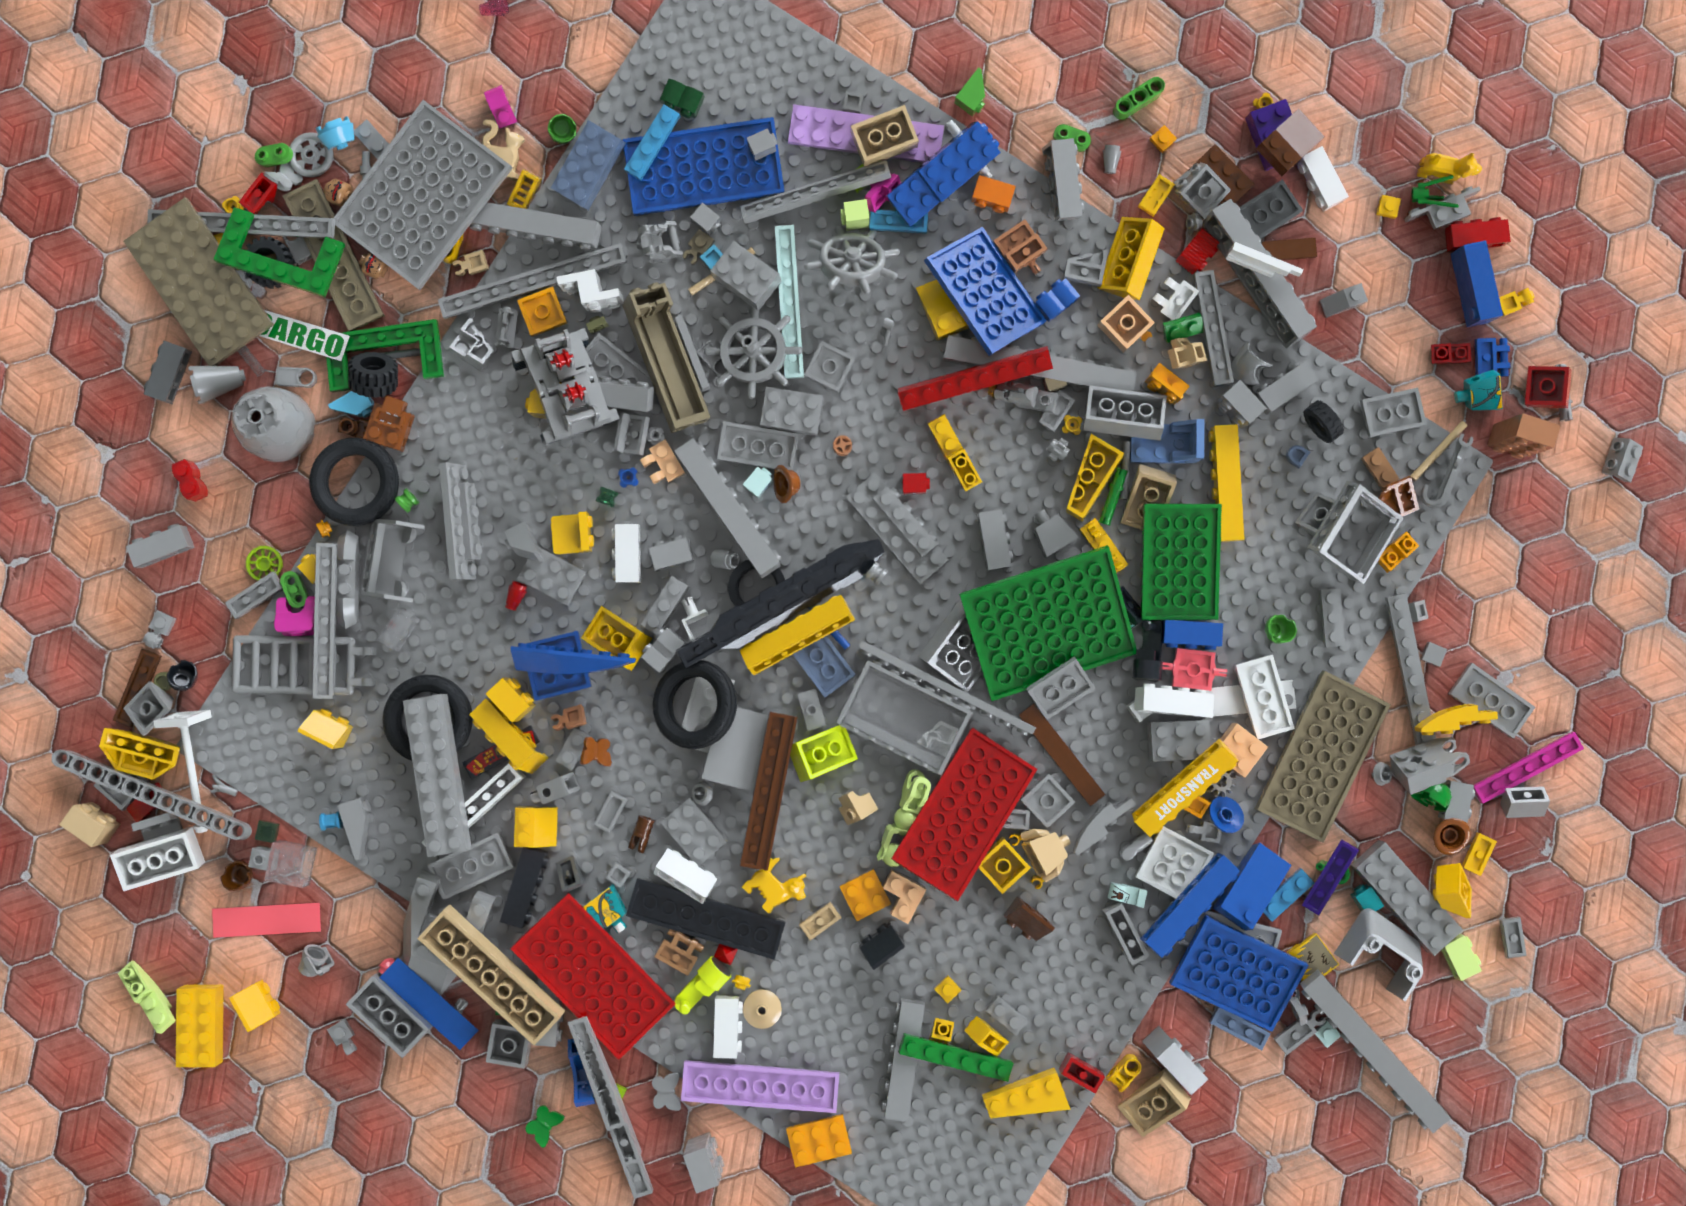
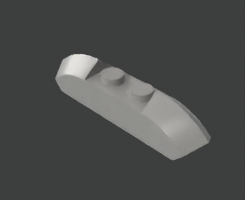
M348 530L339 536L337 542L336 617L338 624L344 628L356 624L359 617L360 541L357 535Z

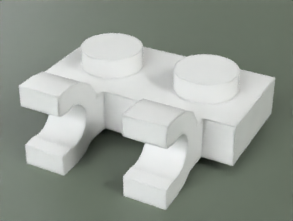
M1167 277L1164 283L1175 290L1174 293L1167 300L1156 292L1152 299L1163 306L1160 310L1161 313L1171 320H1175L1181 317L1199 290L1185 280H1182L1179 284L1172 278Z

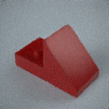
M261 172L239 203L248 211L257 215L267 201L274 202L278 185L265 177L264 173Z

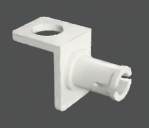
M687 597L689 605L685 599L681 601L687 613V618L682 619V623L690 640L693 641L694 637L688 625L709 614L706 609L698 611L693 597Z

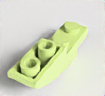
M135 961L129 962L118 975L133 1001L141 1005L156 1033L162 1034L176 1021L170 1011L172 1006L150 976Z

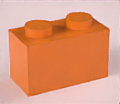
M979 175L971 202H974L976 206L981 208L986 206L993 208V211L997 213H1008L1016 186Z

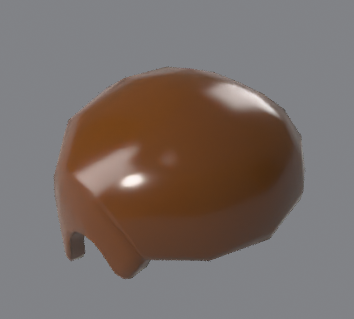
M234 861L226 866L224 874L220 877L223 887L228 891H240L249 886L253 877L252 868L248 867L249 864L244 861Z

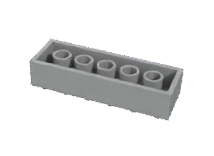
M1376 841L1350 865L1367 885L1372 886L1384 905L1407 931L1419 941L1427 953L1435 956L1463 931L1450 914L1441 908L1439 902L1435 901L1434 896L1386 842Z

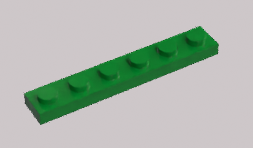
M903 1033L898 1053L901 1055L1007 1082L1009 1081L1014 1064L1010 1060Z

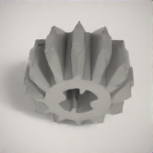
M1233 770L1227 771L1222 775V785L1212 784L1207 789V792H1213L1215 797H1218L1219 793L1222 797H1226V791L1231 794L1233 791L1230 789V786L1236 787L1232 780L1237 779L1236 776H1230Z

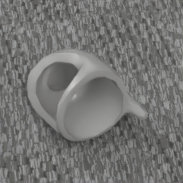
M1246 342L1231 364L1233 379L1237 382L1241 380L1245 385H1259L1260 372L1264 368L1272 367V364L1249 349L1250 342Z

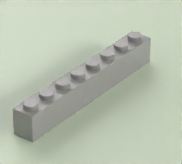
M488 202L469 225L470 229L475 231L486 229L493 234L503 232L507 236L515 238L520 235L532 241H535L536 238L543 239L542 241L545 243L554 244V242H560L561 245L566 247L577 245L584 250L597 249L602 226L597 221Z
M692 438L674 451L676 456L763 579L781 566L779 562L781 560L780 555L776 550L772 551L769 548L770 541L765 534L760 535L757 530L760 527L754 518L750 520L746 515L749 511L743 503L739 504L736 498L738 495L732 487L728 489L725 484L727 480L722 472L717 473L714 469L717 465L711 457L707 458L703 452L706 450L701 442L696 443L694 438Z

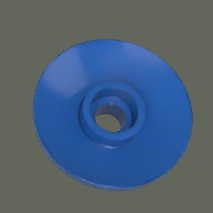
M1219 796L1211 802L1209 816L1219 830L1225 833H1235L1242 828L1244 814L1236 801L1229 797Z

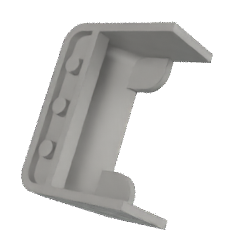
M376 519L370 524L360 584L362 595L413 602V598H406L408 589L405 583L400 581L406 543L410 544L415 540L416 529H424L425 525Z
M1370 908L1364 909L1334 954L1353 966L1363 950L1368 953H1376L1385 944L1405 958L1386 990L1406 1002L1423 975L1421 945L1418 940Z

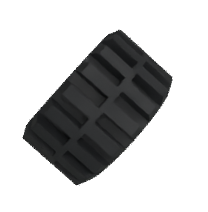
M263 236L260 237V240L255 238L252 240V245L250 243L246 245L248 247L247 251L262 256L276 254L277 261L290 265L296 264L289 248L272 237L265 238ZM248 272L245 273L252 281L264 288L274 289V286L277 288L281 287L282 283Z
M364 352L363 354L360 353L357 356H353L348 362L349 388L354 393L365 397L378 398L392 394L398 387V363L391 356L377 352Z

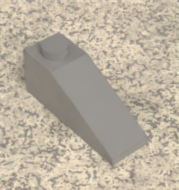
M365 797L337 805L355 861L365 856L370 822L369 811H371L370 803Z

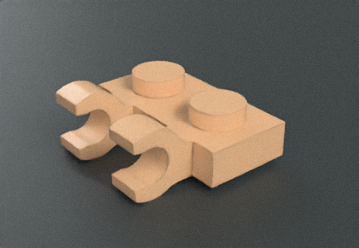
M666 439L649 448L651 454L640 459L644 468L654 462H657L661 471L650 475L653 484L658 483L664 478L669 483L685 474Z

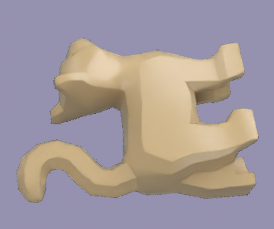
M484 120L483 125L489 126L490 131L483 136L482 144L513 167L507 178L517 181L519 175L516 173L519 161L518 150L525 142L524 137L516 132L509 131V128H505L507 146L491 145L489 141L496 136L498 125L494 120Z

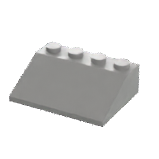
M960 599L918 657L968 693L982 674V670Z

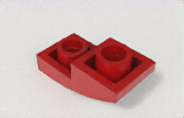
M1470 343L1432 344L1431 362L1432 364L1471 363Z
M158 782L153 784L162 788V786ZM153 790L149 793L150 799L154 797ZM135 799L126 809L133 819L139 822L145 820L153 810L158 808Z

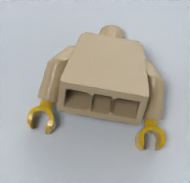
M1031 829L1022 832L1021 835H1010L1009 838L1015 836L1018 839L1017 843L1011 844L1012 846H1017L1023 840L1021 845L1037 876L1031 878V883L1035 880L1040 881L1035 886V889H1040L1044 881L1048 882L1060 874L1064 860L1068 857L1064 848L1071 843L1067 835L1064 834L1058 837L1057 833H1049V831L1044 829Z

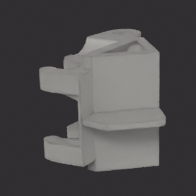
M665 221L658 225H642L638 229L640 242L636 246L639 250L642 249L643 255L648 256L651 263L683 256L676 233V221ZM667 229L672 247L670 245H663L661 236Z

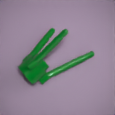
M1450 175L1418 183V187H1412V203L1418 202V204L1458 208V204L1435 201L1444 200L1445 196L1429 195V188H1425L1426 186L1453 179L1454 176Z

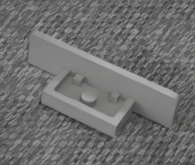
M1471 186L1462 190L1459 195L1455 196L1453 193L1443 198L1444 201L1442 202L1458 204V208L1427 204L1426 208L1421 210L1419 207L1408 212L1409 215L1404 219L1405 223L1427 215L1433 230L1468 217L1471 215L1465 199L1476 195L1481 189L1480 187L1473 189Z

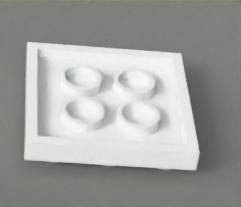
M1163 826L1162 830L1155 836L1135 877L1177 898L1210 862L1214 853Z

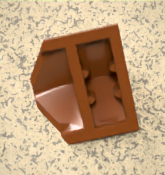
M1410 476L1385 486L1378 499L1402 517L1419 510Z

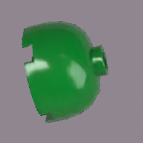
M1445 782L1411 795L1418 803L1426 807L1428 805L1435 806L1434 810L1439 812H1446L1452 798L1450 788Z

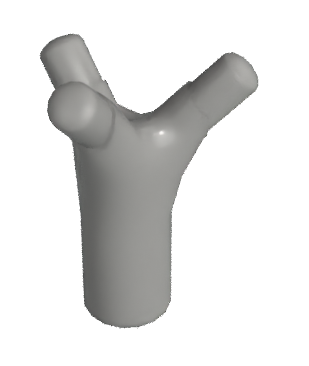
M212 775L217 784L212 785V788H215L211 790L212 794L223 792L232 796L237 795L238 789L225 785L215 775Z

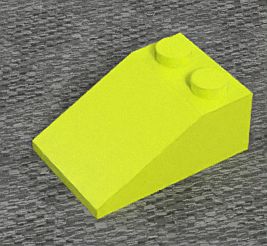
M840 725L793 743L790 754L800 782L813 779L858 759L846 728Z

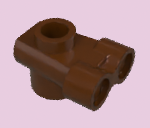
M341 418L337 430L340 433L355 438H363L369 420L361 418L359 421ZM352 425V428L348 431V426Z

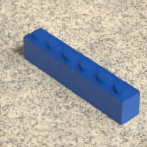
M1217 853L1140 938L1141 941L1161 958L1170 954L1173 949L1172 946L1176 942L1181 941L1189 927L1197 924L1199 921L1198 917L1211 908V903L1216 898L1223 895L1225 887L1237 879V874L1240 870L1224 855Z

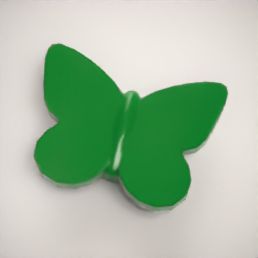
M541 1105L537 1109L536 1120H531L525 1129L528 1134H535L536 1142L544 1148L549 1141L550 1130L553 1126L560 1124L565 1119V1116L556 1111L550 1112L547 1106Z

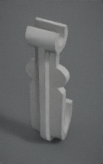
M1465 434L1458 437L1456 448L1434 500H1429L1427 497L1429 485L1425 484L1423 486L1421 499L1426 506L1439 508L1446 504L1468 448L1473 443V437H1470L1467 443L1462 441Z

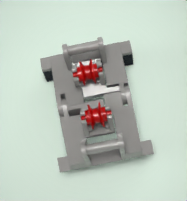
M585 328L571 333L566 329L563 330V333L541 340L538 338L535 339L534 345L511 352V362L515 371L524 368L528 369L541 399L540 401L551 429L542 432L540 435L544 446L620 419L616 408L608 410L596 372L585 349L589 341ZM544 359H547V362H548V364H549L551 373L549 372V369H548V367H547L546 362H545ZM569 378H572V379H573V380H571V381H568V382L559 384L560 381H563V380H566V379H569ZM561 401L567 412L586 405L588 410L569 416V414H565Z

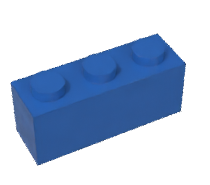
M1162 620V643L1166 644V647L1178 648V644L1185 645L1186 649H1197L1198 645L1205 646L1204 650H1216V647L1222 646L1223 623Z

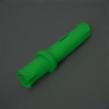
M1116 468L1112 484H1109L1110 490L1098 522L1111 525L1110 523L1120 493L1124 491L1123 485L1128 470Z

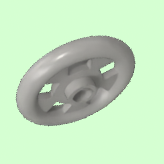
M309 132L301 134L290 144L293 157L289 163L293 170L301 176L318 177L324 174L333 162V149L328 150L317 137L318 133ZM305 141H309L310 145H307L303 148L301 144ZM318 142L323 145L320 151L315 147ZM309 152H313L311 157L307 156ZM296 153H301L302 160H296ZM320 156L325 157L322 165L317 163ZM305 164H313L312 170L304 169Z

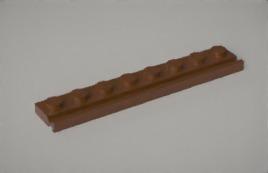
M769 711L740 860V866L768 871L797 723L796 716Z

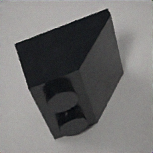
M891 922L889 924H881L876 929L877 932L874 935L868 934L860 940L859 948L873 970L905 948L904 940Z

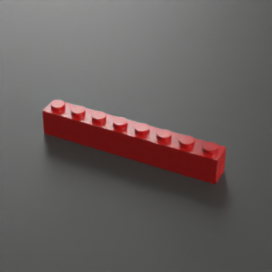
M1048 346L898 388V396L902 409L905 411L1053 369Z

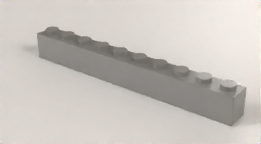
M953 333L952 336L948 335L943 361L974 367L1027 351L1019 349L1020 347L1016 345H1008V347H1004L993 355L988 356L976 337L965 339L963 335ZM1049 352L1053 369L1026 376V378L1042 381L1044 378L1065 381L1067 386L1089 390V386L1134 391L1137 372H1133V369L1128 367H1121V369L1113 368L1114 365L1108 363L1097 365L1095 361L1087 359L1083 362L1077 361L1072 356H1065V358L1057 357L1056 353Z
M1318 969L1300 983L1303 988L1302 994L1308 1000L1313 999L1316 1003L1314 1007L1321 1015L1325 1013L1329 1017L1327 1021L1334 1029L1337 1027L1342 1032L1340 1036L1347 1044L1351 1042L1355 1046L1353 1048L1355 1053L1360 1058L1364 1056L1368 1060L1366 1065L1373 1072L1377 1070L1381 1075L1378 1078L1386 1087L1390 1085L1394 1089L1391 1092L1399 1101L1404 1100L1406 1103L1404 1107L1411 1115L1416 1114L1419 1117L1417 1121L1425 1130L1429 1128L1434 1133L1451 1119L1443 1107Z

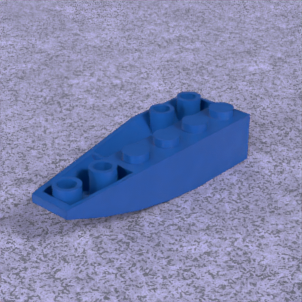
M518 643V647L511 646L510 649L516 670L549 674L594 673L615 669L635 663L636 658H629L630 654L618 653V657L611 656V652L599 651V655L592 654V650L581 649L580 653H576L574 648L562 647V651H556L555 646Z

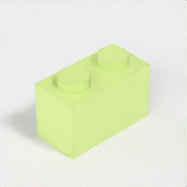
M867 199L844 202V209H840L841 224L846 226V231L869 228Z
M1462 934L1457 935L1441 950L1454 978L1460 981L1482 971L1479 966L1481 961L1471 949L1473 947L1472 942L1467 936L1465 937Z

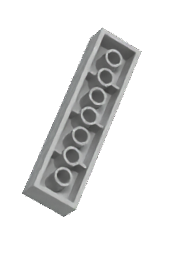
M1232 199L1213 209L1203 221V226L1207 232L1220 242L1217 247L1225 259L1229 249L1235 242L1272 257L1270 252L1265 250L1260 237L1252 231L1249 221L1244 219L1240 213L1239 206ZM1227 260L1286 349L1306 337L1317 327L1314 317L1306 311L1303 301L1296 296L1293 286L1286 281L1283 275L1275 272L1270 278Z
M439 694L404 700V712L427 857L472 849L448 695Z

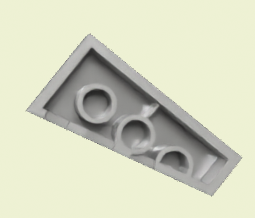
M1074 138L1051 140L1042 148L1043 155L1047 154V162L1044 164L1046 171L1050 172L1048 186L1054 192L1051 195V202L1055 221L1078 219L1084 213V204L1080 199L1082 185L1078 181L1080 167L1076 163L1077 145L1074 144Z

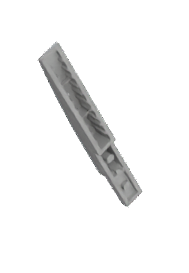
M587 1016L569 1021L568 1026L607 1131H610L633 1197L636 1199L652 1194L653 1187L641 1157L642 1151L592 1026Z

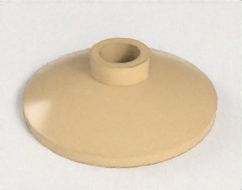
M765 989L750 993L743 1004V1014L746 1021L759 1029L773 1026L779 1020L782 1011L779 998L773 992ZM760 1007L765 1008L766 1012L761 1014L759 1013L758 1009Z

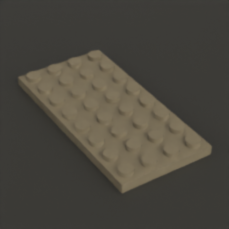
M184 197L123 241L208 366H217L274 325L250 288L236 271L237 269L213 260L219 243L188 198Z
M1322 670L1255 809L1324 843L1391 704Z

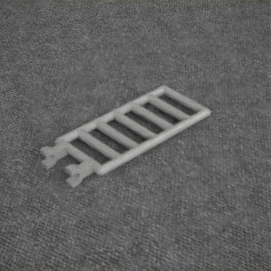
M234 636L232 691L234 693L313 694L314 637ZM335 637L334 695H352L354 693V686H375L376 678H354L355 655H376L375 647H355L354 638ZM241 643H252L251 686L240 685ZM260 643L271 644L270 686H259ZM279 644H290L289 686H278ZM298 644H309L308 687L297 686ZM336 645H347L346 687H335Z

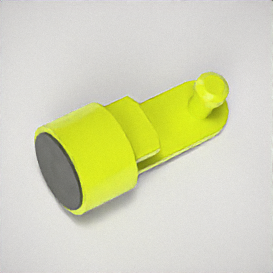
M711 956L697 970L698 974L675 997V1008L681 1014H688L704 995L709 997L731 978L730 971L720 960Z

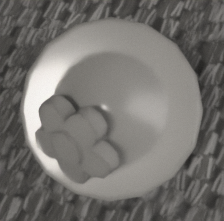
M1384 762L1377 763L1373 773H1371L1375 783L1379 786L1389 783L1392 778V770Z
M699 782L692 789V798L698 805H707L712 800L713 789L709 783Z

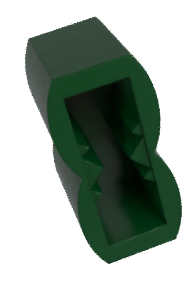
M668 78L661 94L660 102L671 109L680 111V115L690 119V117H697L705 96L703 92Z

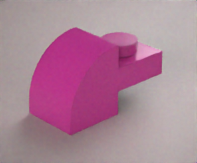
M502 85L484 92L499 129L517 122Z
M891 174L889 179L870 184L871 190L865 195L869 211L875 213L886 200L889 201L886 195L901 183L899 175Z

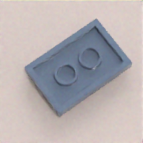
M827 636L793 654L824 697H827L856 675Z

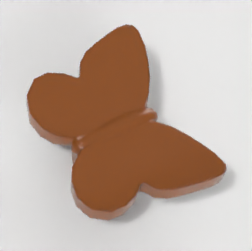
M585 737L580 764H587L592 760H596L602 766H611V756L607 752L610 747L609 740L601 738L596 742L592 737Z

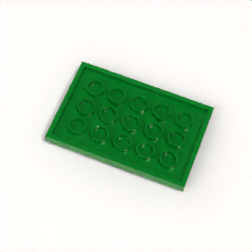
M1143 504L1140 613L1142 620H1218L1222 504Z

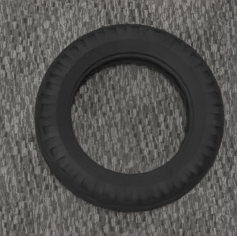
M345 438L328 445L315 459L309 477L310 492L318 509L329 519L348 526L366 525L381 518L393 505L399 489V474L394 460L383 447L363 438ZM352 455H361L369 458L377 467L380 475V487L375 498L367 505L354 509L345 508L332 497L329 489V476L333 467L341 459Z
M700 660L688 668H685L682 662L673 666L660 679L654 692L653 715L661 733L670 742L682 748L700 749L716 743L728 732L736 716L737 695L735 687L726 672L709 661ZM695 677H702L715 690L717 708L714 717L707 726L690 732L682 728L676 721L673 713V700L676 691L685 681Z
M437 675L412 677L397 686L385 704L383 728L386 738L397 753L412 761L409 737L402 726L403 701L410 700L419 693L434 692L448 695V702L454 713L453 733L456 752L464 746L469 738L473 718L469 715L472 712L470 702L462 689L447 678Z

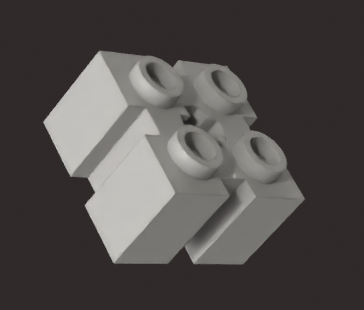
M662 628L655 635L657 640L654 644L649 643L642 650L644 654L641 658L659 673H663L678 655L676 650L687 644L671 628Z

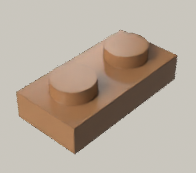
M1379 447L1361 458L1381 490L1400 479Z

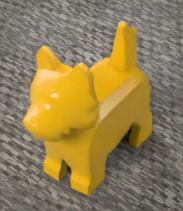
M1432 153L1420 160L1419 165L1423 167L1418 169L1417 177L1427 178L1428 175L1442 178L1453 175V179L1444 181V183L1452 185L1454 181L1461 177L1466 178L1479 174L1482 167L1474 158V153L1467 154L1461 159Z
M779 857L770 858L768 871L758 870L742 886L748 894L753 892V888H758L761 891L760 894L766 899L762 908L769 914L774 907L787 901L789 898H795L797 901L806 898L803 890L805 888L803 879L806 877L805 874L781 883L771 873L773 867L780 860Z

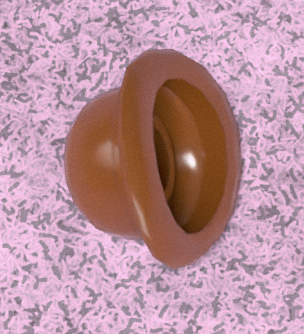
M783 465L776 467L773 479L776 498L781 503H787L793 495L798 493L801 485L800 478L795 471L787 470Z
M1450 818L1442 821L1434 831L1433 840L1435 847L1445 855L1459 853L1469 842L1471 836L1470 828L1461 819Z

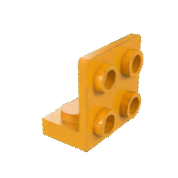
M1161 363L1155 367L1144 381L1147 383L1148 389L1154 393L1157 391L1159 394L1167 396L1166 403L1174 405L1184 397L1183 394L1189 388L1187 383Z

